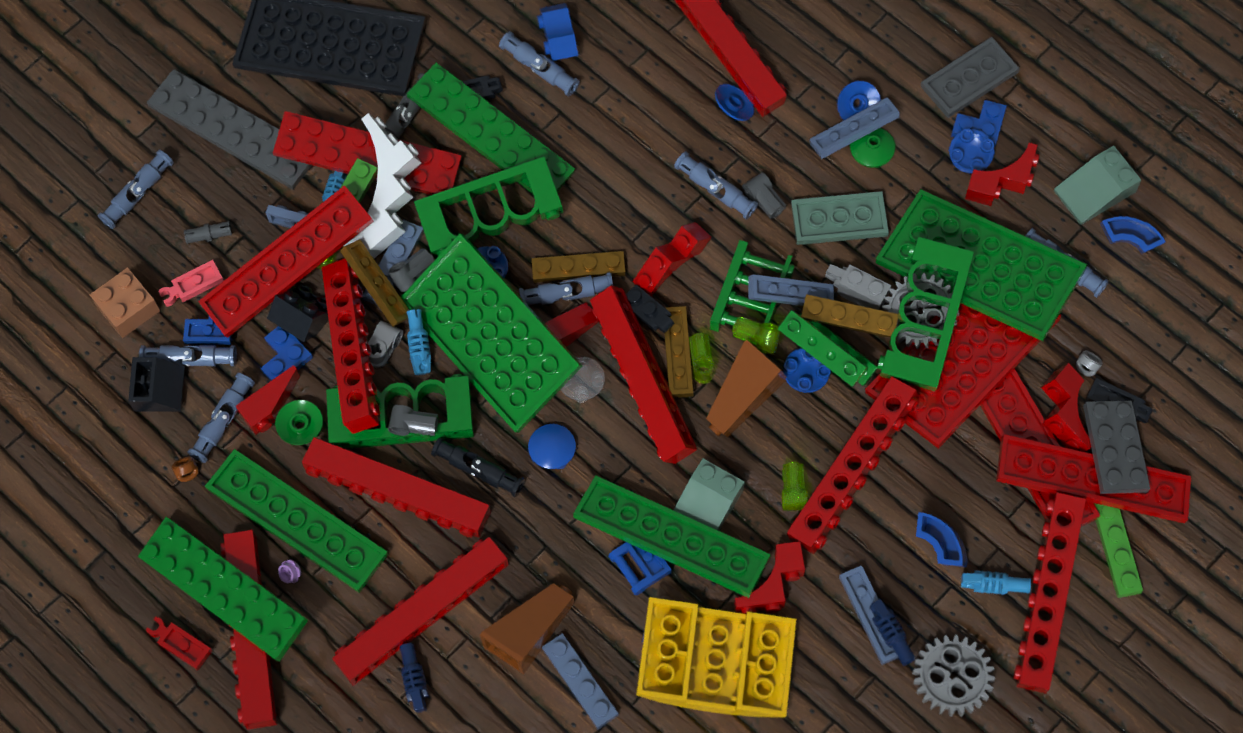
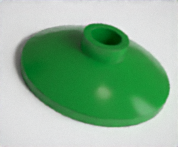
M878 128L850 144V151L853 158L859 164L876 168L887 164L892 159L895 153V142L890 133L882 128ZM870 142H876L877 144L871 145Z
M295 400L284 405L278 412L275 420L276 431L280 438L288 444L305 445L312 442L313 438L320 434L323 427V417L318 407L306 400ZM299 423L305 424L301 429L296 428Z

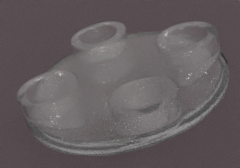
M580 356L576 357V359L583 366L561 388V391L567 397L583 403L595 397L602 390L605 383V375L598 362L589 357Z

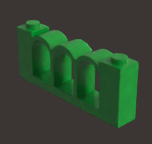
M544 156L414 201L433 257L439 256L457 237L448 230L441 208L467 199L473 216V229L465 235L471 243L476 241L480 231L490 236L505 232L510 225V221L518 225H529L539 215L542 220L546 218L547 220H553L563 213V208ZM528 179L535 199V205L531 212L525 215H518L513 213L508 207L502 187ZM497 189L504 207V217L496 225H485L477 216L472 197Z
M918 237L916 243L911 242L908 256L912 257L910 263L912 267L906 279L909 293L903 297L899 305L898 319L900 325L894 329L890 337V350H887L885 356L880 355L877 369L881 370L880 377L890 379L892 376L903 383L936 391L974 251ZM920 269H930L956 276L951 298L918 289L914 285L913 274ZM921 300L947 307L942 330L910 321L905 315L904 306L910 301ZM909 331L939 339L933 362L901 353L895 343L896 337L902 332Z
M461 374L452 375L450 378H445V384L439 380H426L420 383L415 390L405 383L398 382L387 386L382 393L377 389L375 400L380 405L381 429L363 430L352 434L343 425L338 385L332 389H326L329 443L343 449L437 441L441 436L445 440L474 437L471 389L468 376ZM429 393H440L446 398L448 422L438 423L435 436L416 433L399 436L388 431L387 406L394 397L401 395L411 398L413 401V411L420 412L422 398Z

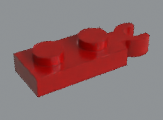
M155 617L154 621L159 624V628L153 631L147 627V633L155 638L160 637L157 641L158 645L198 671L213 650L171 622L168 628H166L162 619Z

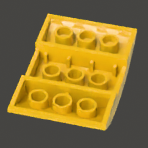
M649 597L636 695L669 705L707 712L753 717H786L796 619L747 612L746 614L701 608L698 607V604Z

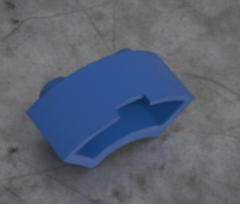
M566 3L540 8L541 15L537 16L539 28H544L546 41L543 44L546 55L550 54L552 61L578 56L575 34Z
M1120 216L1106 219L1100 223L1110 244L1117 242L1129 243L1135 246L1141 254L1166 242L1152 225L1136 218Z
M918 512L916 537L927 540L933 546L937 553L938 564L967 567L966 549L958 533L945 521L932 515Z

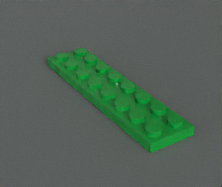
M435 63L407 93V97L502 171L544 156L557 192L575 173L574 167L438 63ZM528 179L518 181L519 184L532 193Z
M236 449L231 452L205 485L208 491L358 593L361 592L388 556L386 550Z
M596 475L573 513V518L748 598H750L771 555Z
M165 517L138 555L140 559L279 662L308 622L307 618L168 517Z

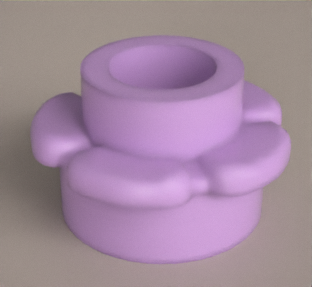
M287 560L278 568V574L283 582L295 583L299 580L298 577L301 576V569L293 560Z

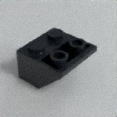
M299 284L288 289L283 294L275 295L267 319L305 342L317 336L329 320L326 298L313 292L310 287Z
M133 357L128 402L134 412H181L185 366L157 357Z

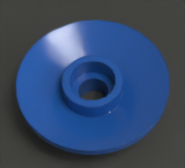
M854 81L847 84L841 90L837 100L838 112L841 118L846 120L881 101L879 92L872 84L865 81ZM855 99L860 101L858 107H855L853 104Z
M722 84L716 89L715 99L719 107L727 115L739 121H747L753 116V104L742 90L730 84Z

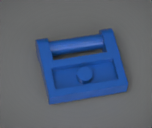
M627 542L608 555L610 560L617 564L632 586L631 590L635 596L641 594L649 586L671 573V568L664 559ZM626 553L631 555L646 578L639 581L623 557Z

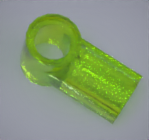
M741 316L737 318L732 329L733 337L744 341L747 339L750 343L756 345L759 351L769 354L777 351L781 332L778 330L779 326L775 324H760Z
M697 333L689 337L693 377L697 382L705 384L714 377V362L709 335ZM700 367L708 368L707 371H700L698 369Z
M798 462L783 464L782 510H802L807 503L803 464Z

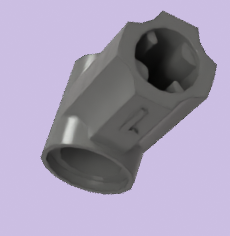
M763 172L742 185L746 196L752 202H758V205L770 219L776 218L786 209V204L773 190L771 181Z
M420 249L406 261L393 265L388 270V273L400 292H405L435 260L426 249Z
M395 405L392 408L388 431L399 436H406L409 433L435 436L438 427V414L417 412L408 406Z

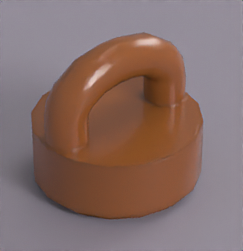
M191 456L181 458L172 465V470L180 482L191 481L199 472L195 459Z

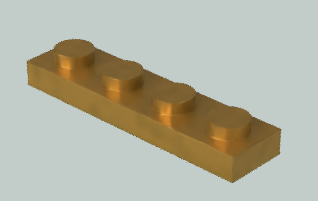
M359 239L344 246L340 252L392 327L408 320L406 312L409 309L362 241Z
M624 252L532 258L533 283L564 281L590 275L598 277L606 275L607 272H611L612 277L625 276Z
M807 294L801 315L805 320L888 338L891 337L898 321V314Z
M686 306L667 307L666 309L672 314L670 318L675 323L665 333L669 389L674 398L692 397L693 383Z

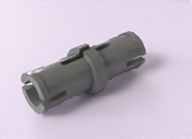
M230 221L213 225L206 223L203 227L185 229V241L187 244L203 240L210 242L213 238L232 236Z

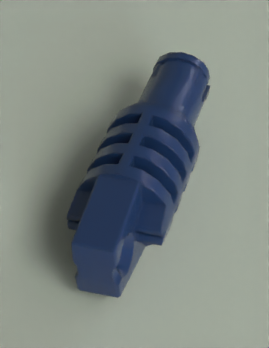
M881 599L873 602L870 606L874 615L872 620L886 645L894 649L903 666L912 663L916 657L906 642L907 635L891 609L888 610Z
M403 644L399 648L404 666L401 674L407 701H412L415 712L427 711L425 697H428L429 694L423 667L421 664H418L414 644Z

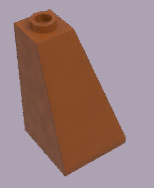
M747 339L743 343L706 418L711 423L709 428L717 436L723 434L728 438L786 381L787 376Z
M553 583L483 630L480 634L483 648L524 675L542 650V647L547 643L574 605L572 591L563 585L558 587Z

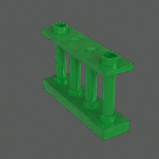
M739 240L710 320V330L719 332L721 325L729 324L760 334L759 345L761 346L764 345L765 339L770 340L774 328L771 322L778 303L771 302V305L756 300H750L749 298L737 295L734 288L736 284L740 285V283L748 285V276L744 275V272L741 271L743 264L747 265L748 263L781 273L780 278L791 279L795 265H791L793 256L788 255L785 265L751 255V252L748 251V242ZM734 303L766 313L765 322L761 325L729 315V312L726 311L728 305H733Z
M793 310L790 311L778 328L780 332L852 387L857 382L865 386L877 371L876 364L825 325L805 320Z

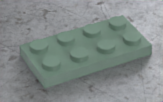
M882 191L791 200L796 245L888 237L889 231Z

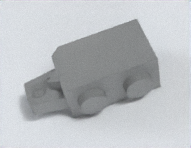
M830 264L826 271L825 277L834 282L833 285L838 288L837 293L859 306L881 310L885 304L884 298L889 297L890 284L852 265L841 269Z

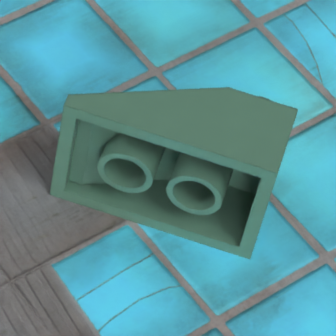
M1112 146L1095 156L1054 188V192L1078 223L1082 225L1136 193L1141 179L1115 146Z
M703 458L687 483L674 511L719 531L742 495L745 482Z

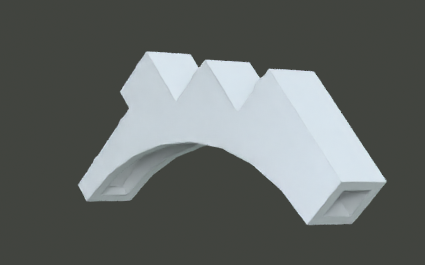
M368 113L362 118V121L372 137L378 163L377 186L373 202L368 211L374 222L344 246L360 239L374 259L406 232L401 226L403 221L396 214L399 209L413 198L409 192L411 187L403 178L419 166L421 161L417 157L419 152L411 143L406 145L403 141H398L392 133L387 134L384 130L387 127L378 116L374 118Z

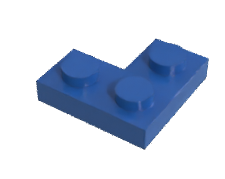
M985 100L980 119L957 113L951 137H955L967 128L976 129L987 134L994 142L995 148L1007 105Z
M210 316L208 319H185L184 344L231 345L232 335L228 338L224 336Z
M278 326L264 337L265 341L277 355L262 366L261 370L272 381L293 365L298 371L313 357L295 336Z

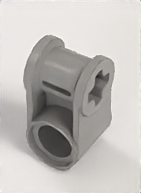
M384 321L378 323L368 342L371 348L369 359L374 368L385 366L403 337V330L395 326L392 327L391 324Z

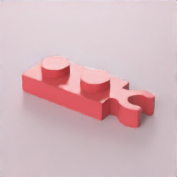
M211 260L171 280L174 285L173 287H163L158 292L161 297L170 295L168 299L164 300L166 307H169L179 297L182 302H185L215 287L224 280L214 261Z

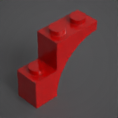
M1028 143L1023 155L1015 163L1003 169L995 171L973 169L965 199L992 206L993 199L999 198L1001 188L1024 194L1026 186L1031 187L1034 174L1030 173L1031 167L1036 168L1040 155L1036 154L1038 145Z
M696 222L681 226L669 244L658 246L654 249L632 282L647 294L653 296L661 284L677 268L694 256L699 255L712 237Z
M1067 363L1054 371L1041 387L1056 404V407L1043 423L1066 448L1085 452L1091 448V443L1081 423L1077 405L1078 393L1085 380Z
M800 541L776 544L775 565L771 575L761 587L752 592L750 598L745 596L735 598V613H756V611L766 610L767 613H774L780 611V608H784L785 596L782 579L796 581L804 576L805 567Z

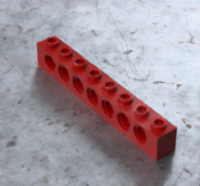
M342 259L323 266L322 275L342 422L352 434L378 426L380 409L375 400L377 388L372 379L374 368L369 359L371 348L366 338L369 332L364 323L366 312L361 303L363 292L358 283V276L347 260Z
M891 376L787 531L790 541H800L801 547L812 554H815L817 549L821 550L827 541V534L831 529L834 530L841 519L839 516L844 509H849L854 500L853 495L857 489L861 490L867 480V474L870 470L873 471L880 461L879 456L883 450L887 451L889 449L895 432H899L906 422L904 418L909 411L913 412L917 407L919 400L916 389ZM896 404L900 406L896 411L888 410L891 405ZM878 424L887 425L884 430L875 429ZM866 443L874 444V447L870 450L862 448ZM858 462L861 464L858 469L853 470L849 468L852 463ZM840 482L848 483L844 489L836 488ZM831 501L835 503L831 509L823 508L826 502ZM814 521L822 523L817 529L810 528L811 523Z
M1057 492L1053 499L1049 498L1046 513L1050 514L1049 521L1044 522L1041 536L1045 537L1044 546H1039L1037 560H1041L1040 567L1035 569L1032 583L1036 584L1035 592L1030 593L1028 607H1031L1030 617H1025L1023 631H1027L1025 641L1021 640L1018 655H1022L1020 665L1016 664L1013 679L1017 680L1016 687L1045 694L1050 689L1086 502L1084 498ZM1057 517H1065L1068 520V525L1061 526L1057 522ZM1052 540H1060L1064 545V549L1058 550L1054 548ZM1055 563L1059 567V573L1050 572L1047 564ZM1043 587H1051L1055 592V596H1046L1043 593ZM1038 611H1047L1050 615V620H1041L1038 616ZM1034 634L1043 635L1046 641L1045 644L1038 645L1033 639ZM1029 659H1038L1041 663V668L1033 669L1029 665Z

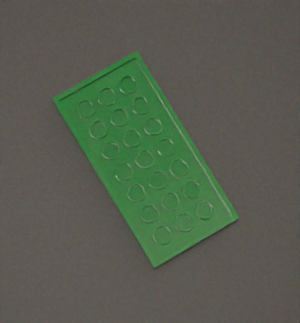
M921 189L876 257V264L907 277L912 267V264H910L912 257L908 256L911 242L916 243L918 237L974 251L960 303L1041 341H1044L1087 269V264ZM920 269L915 272L918 279H921L923 273H925L928 280L932 275H935L936 283L943 279V287L950 285L951 291L949 293H952L956 276L930 269Z
M460 233L400 297L409 310H415V312L417 309L422 310L423 328L428 332L429 336L460 371L469 377V381L516 433H519L583 366L464 234Z

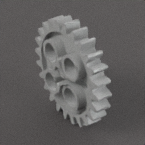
M915 273L913 274V282L918 289L951 298L952 293H949L951 286L943 287V279L936 283L935 275H932L928 280L925 273L922 274L921 279H918ZM906 276L904 277L905 283L903 285L895 282L897 290L889 289L892 297L887 296L884 298L885 302L889 305H883V311L898 314V308L903 297L909 293L906 286ZM913 300L911 305L904 306V312L909 320H914L917 324L942 330L948 308L941 306V309H936L939 305L921 300ZM918 308H923V314H918ZM932 316L941 318L936 324L928 322ZM899 319L897 321L896 328L900 325ZM909 331L902 332L897 337L899 343L906 339L907 347L912 342H915L916 349H919L921 343H924L926 349L929 348L930 341L936 346L938 345L937 338Z
M945 635L943 643L935 638L934 647L927 643L925 646L927 652L921 650L918 654L921 659L915 660L914 664L919 668L914 669L912 674L919 677L914 679L913 684L921 685L916 693L925 694L922 702L925 703L930 700L932 702L931 710L939 706V714H942L947 709L949 716L952 717L954 711L957 710L961 717L964 714L965 708L971 714L974 711L973 705L981 708V700L987 701L989 698L985 692H992L993 687L987 684L995 680V677L988 675L993 672L994 667L986 666L991 658H982L985 649L976 651L977 642H974L971 646L967 645V637L962 642H959L957 635L954 636L953 641H950L948 636ZM944 655H953L956 659V662H946L944 659ZM934 663H939L941 667L935 666ZM965 669H974L977 673V677H968L965 673ZM956 672L958 674L954 680L951 679L950 674ZM930 675H940L942 682L934 683L930 679ZM967 685H971L973 688L969 689ZM959 688L963 692V697H954L951 689Z

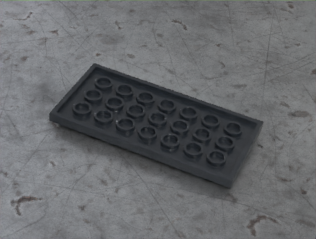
M251 0L232 64L234 68L404 97L408 91L426 18L424 16L327 0Z

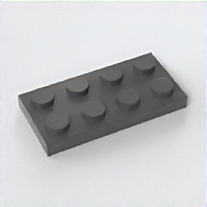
M991 37L923 80L920 87L944 115L949 118L1016 75L1020 68Z
M1132 401L1086 402L1083 408L1100 494L1147 493L1150 490Z

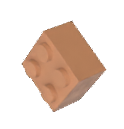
M128 267L90 294L96 307L122 338L160 312L155 300Z

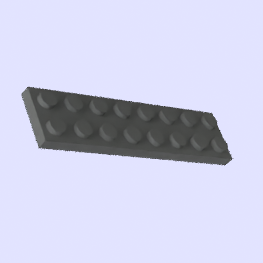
M174 69L147 101L150 108L292 190L295 189L312 166L274 156L273 150L279 129Z

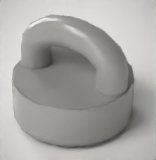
M1083 351L1076 361L1077 370L1082 375L1088 377L1094 376L1103 364L1102 360L1090 351ZM1082 365L1090 369L1091 371H1087L1082 367Z

